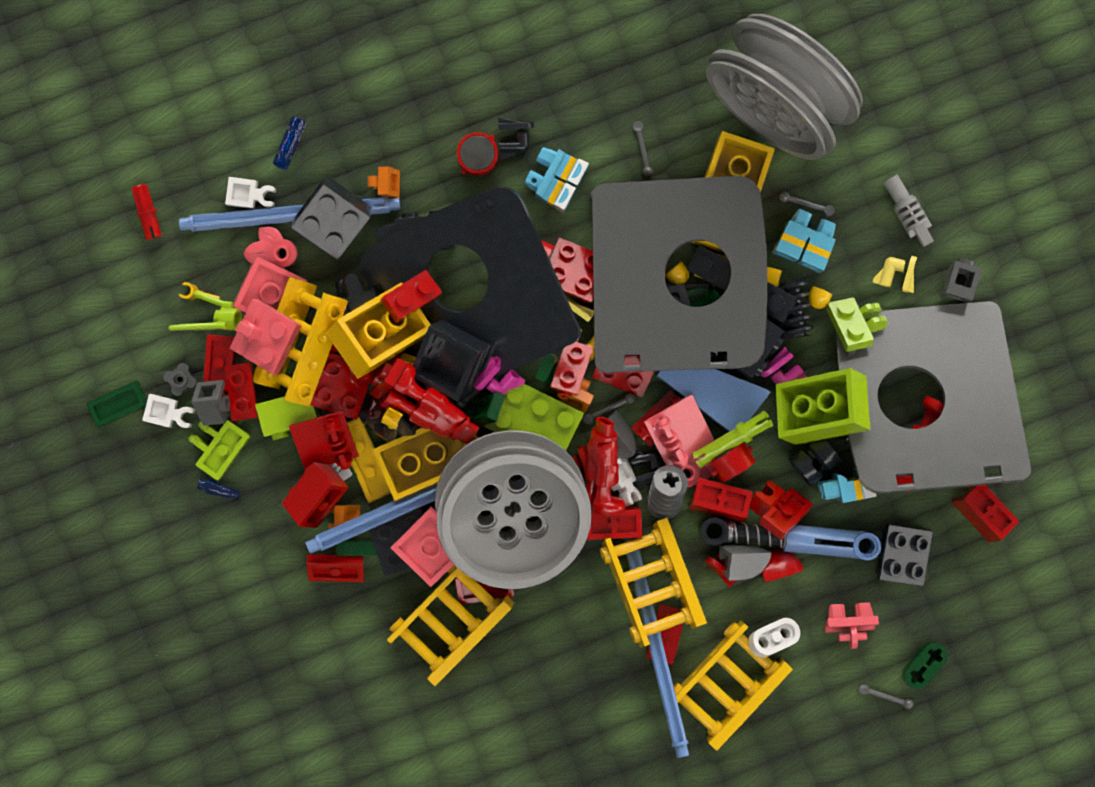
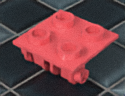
M692 394L644 421L665 465L668 466L673 464L679 468L686 466L690 454L714 441Z

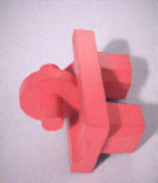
M869 602L855 604V617L847 618L843 604L830 605L828 607L827 621L824 624L825 633L848 632L838 633L839 642L848 641L850 649H857L858 640H867V632L857 631L875 630V625H879L878 616H873Z

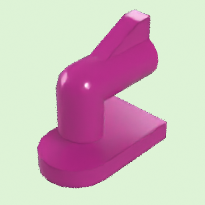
M785 346L768 362L766 368L761 373L762 377L770 375L775 385L807 377L799 365L794 366L783 375L779 368L793 358V355Z
M491 356L485 369L477 377L474 388L480 391L486 385V389L492 393L498 392L505 395L509 390L522 386L525 383V379L520 377L516 371L510 370L500 382L495 380L493 377L500 370L501 359L497 356L495 358Z

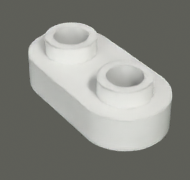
M782 618L753 632L749 637V648L758 657H768L795 644L800 638V629L794 620ZM780 631L785 633V638L782 637ZM759 640L762 641L764 648L760 646Z

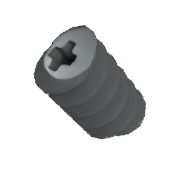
M666 465L655 471L647 496V509L650 514L658 519L673 518L680 510L688 487V480L685 473L679 468Z

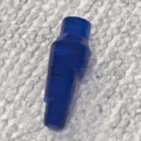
M200 478L197 489L203 490L207 494L237 499L240 494L239 491L223 486L213 479L205 480Z

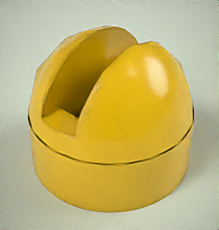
M679 262L665 277L673 285H679L688 280L689 271L682 262Z
M812 286L808 295V301L815 309H822L828 305L832 294Z

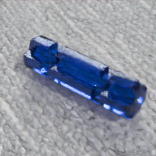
M297 116L291 117L288 124L290 128L289 130L286 129L278 148L280 152L276 154L273 160V164L283 170L288 169L291 162L289 158L294 155L301 138L299 134L304 131L306 126L305 120Z

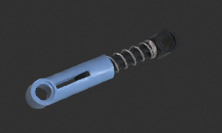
M715 516L704 518L698 527L700 537L710 545L727 544L734 541L737 544L740 541L747 542V545H749V542L758 543V546L760 544H769L770 547L772 545H780L785 552L863 560L876 558L881 550V542L878 537L866 531L796 525L780 540L766 528L758 527L756 524L753 526H747L745 523L736 525L728 519H720ZM712 523H717L720 526V533L715 538H710L706 534L707 527ZM864 538H868L871 544L870 549L865 553H861L858 546L859 542ZM824 540L848 542V546L825 544Z

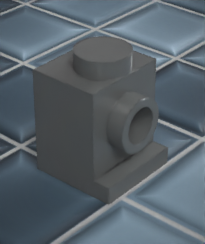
M963 258L951 262L940 295L963 302L973 301L982 268L975 267L974 261ZM957 275L963 277L964 281L961 285L956 283Z
M224 380L199 382L196 385L191 403L203 426L223 424L229 418L227 412L230 410L228 395H225L223 391L225 386Z

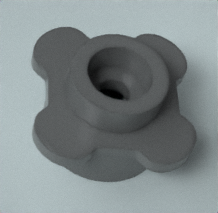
M180 363L175 370L166 371L164 374V380L169 382L172 387L171 392L176 396L182 395L184 390L194 388L197 384L196 378L188 371L189 366L185 363ZM179 377H182V382L178 381Z

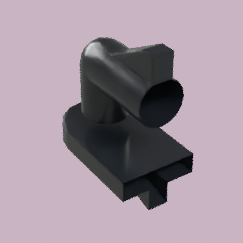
M498 117L499 130L534 128V122H518ZM516 132V140L499 141L500 160H505L515 153L526 152L529 149V133Z
M636 449L635 455L630 457L632 467L647 463L650 464L651 471L663 467L660 454L654 449L649 451ZM655 472L636 477L639 490L652 483Z

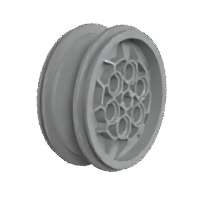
M758 13L739 20L732 31L733 39L739 52L720 49L713 52L709 58L706 77L714 93L742 123L779 149L807 160H818L823 155L830 154L836 146V138L829 123L850 125L860 115L863 99L854 78L832 53L795 26L776 17Z
M510 430L482 436L464 446L451 458L437 484L435 511L437 513L438 535L442 547L449 559L459 570L483 584L503 589H521L546 582L557 576L573 562L588 537L591 525V505L582 474L566 450L542 435ZM514 475L522 476L520 480H510V478ZM487 485L496 486L491 491H486L483 489ZM535 491H543V494L540 496H532V493ZM485 510L491 512L487 516L479 515L480 512ZM529 517H539L536 521H527ZM505 526L513 527L509 531H501Z

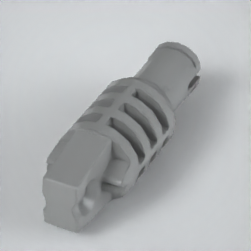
M898 174L883 182L895 203L893 209L909 237L912 238L916 235L922 247L932 243L934 240L928 231L932 224L917 198L913 194L909 195Z

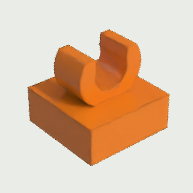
M389 166L378 167V176H368L367 187H374V189L378 190V195L388 198H399L400 170Z
M583 378L578 395L572 394L566 400L561 399V402L585 413L594 395L587 392L591 382Z
M335 505V508H332L329 512L334 513V523L328 524V527L331 529L359 517L360 505Z

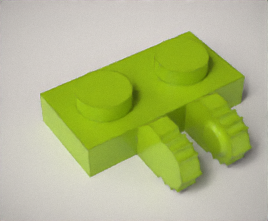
M854 297L830 302L827 305L826 310L846 352L873 346L874 338L871 333L883 330L888 325L885 316L875 317L882 311L879 303L865 304L859 309Z
M227 420L220 431L211 425L203 426L200 421L198 424L200 429L213 436L214 439L208 445L197 435H190L189 441L204 451L195 465L217 481H220L252 435L231 420Z

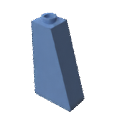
M716 369L659 371L656 374L657 378L683 398L692 394L700 411L727 432L735 429L736 424L739 422L745 423L750 420L771 393L765 388Z

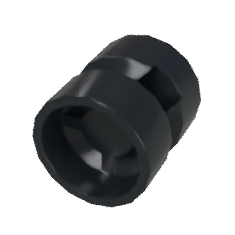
M825 439L808 442L806 450L799 449L788 458L794 469L810 486L823 477L824 470L831 471L841 463L840 457Z

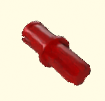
M147 184L132 187L131 190L138 211L135 215L140 218L145 240L153 239L150 231L151 227L153 228L155 238L162 237L163 235L156 216L158 210L157 208L154 209Z

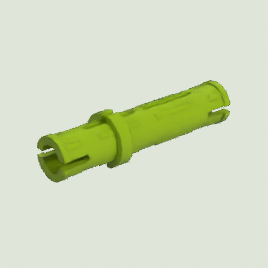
M762 411L745 423L739 422L736 424L735 429L692 453L694 459L704 456L696 461V463L702 468L743 442H751L753 440L752 437L773 426L771 419L762 422L769 418V415Z

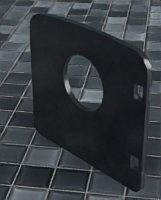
M497 187L431 213L368 248L360 258L359 270L366 289L379 296L374 287L375 285L381 283L384 292L400 283L404 284L421 272L428 271L434 255L445 246L462 245L477 253L484 262L488 273V288L482 301L470 310L458 311L444 306L436 298L421 307L420 310L431 325L443 320L490 344L478 376L485 369L491 356L493 358L497 356L501 359L500 370L494 375L496 377L578 341L581 336L579 324L521 196L511 188ZM424 338L406 349V354L417 357ZM415 379V381L425 390L424 384Z

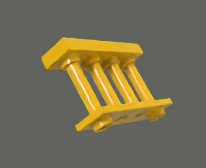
M289 277L277 310L302 326L279 375H273L257 365L253 381L257 384L280 389V386L283 385L288 388L284 400L310 406L333 344L325 332L336 320L343 317L348 301L323 293L320 299L314 296L317 288L316 285ZM310 306L317 309L312 325L304 322ZM300 332L307 336L302 352L295 348ZM290 359L298 362L292 378L285 374Z
M668 518L656 521L652 525L653 530H651V533L617 546H613L611 538L601 543L603 547L600 548L601 557L605 564L609 563L632 625L629 628L631 638L635 644H639L640 648L650 645L647 636L684 622L686 625L690 624L691 629L707 623ZM652 544L660 545L663 552L660 560L623 573L618 560L619 556ZM663 570L666 572L670 571L673 579L671 586L633 599L627 583ZM673 596L680 598L683 606L681 612L643 626L637 611L638 609Z
M455 565L447 571L449 575L405 621L400 617L390 627L389 630L392 634L387 639L389 643H392L398 636H401L430 665L429 668L432 672L427 679L434 686L512 609L515 603L507 595L501 601L498 598L494 599L476 580L464 574ZM455 577L487 607L486 610L489 614L483 620L479 617L475 618L445 589ZM436 597L468 626L467 630L470 633L464 639L460 636L458 638L455 637L426 608ZM417 616L449 645L448 649L451 652L444 659L441 656L437 657L407 628Z
M742 620L738 624L733 622L725 630L724 635L726 637L681 685L676 683L673 686L677 703L679 702L708 729L707 733L709 735L706 739L716 751L793 670L782 658L778 661H772L769 657L761 658L754 655L749 648V639L743 634L748 626ZM734 642H737L765 669V675L759 682L757 680L753 681L724 654ZM716 662L746 689L745 693L747 695L740 702L732 700L705 674ZM697 682L727 709L726 713L728 715L721 722H715L687 695V692Z

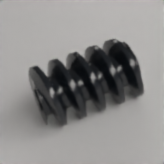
M806 280L778 284L781 285L779 288L798 298L785 323H778L779 328L786 329L780 336L782 339L812 336L806 334V332L813 329V325L805 323V320L811 318L812 314L803 311L811 306L809 302L802 301V298L809 295V292L801 290V287L808 284Z

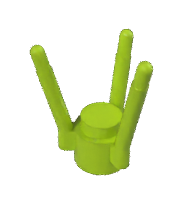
M194 291L193 296L222 307L220 310L215 311L214 322L179 324L168 327L171 331L214 329L236 331L239 322L242 321V313L240 309L233 308V302L222 301Z

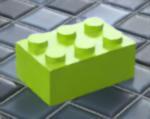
M852 368L776 384L778 437L796 445L870 430L867 376Z
M523 384L509 390L504 395L505 398L497 421L484 426L495 432L516 430L539 434L554 441L566 450L584 413Z

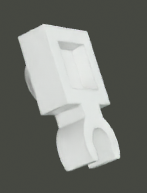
M229 177L225 204L227 206L255 209V202L258 201L263 206L271 208L274 207L275 203L266 201L264 197L267 192L276 193L277 189L270 185L257 189L258 181Z
M149 394L142 421L172 427L174 420L180 427L191 428L192 424L186 423L183 420V415L186 412L195 413L196 411L191 407L177 409L178 400Z
M618 458L619 482L611 488L613 491H619V497L624 500L627 507L641 500L642 497L639 490L632 483L637 479L628 459Z

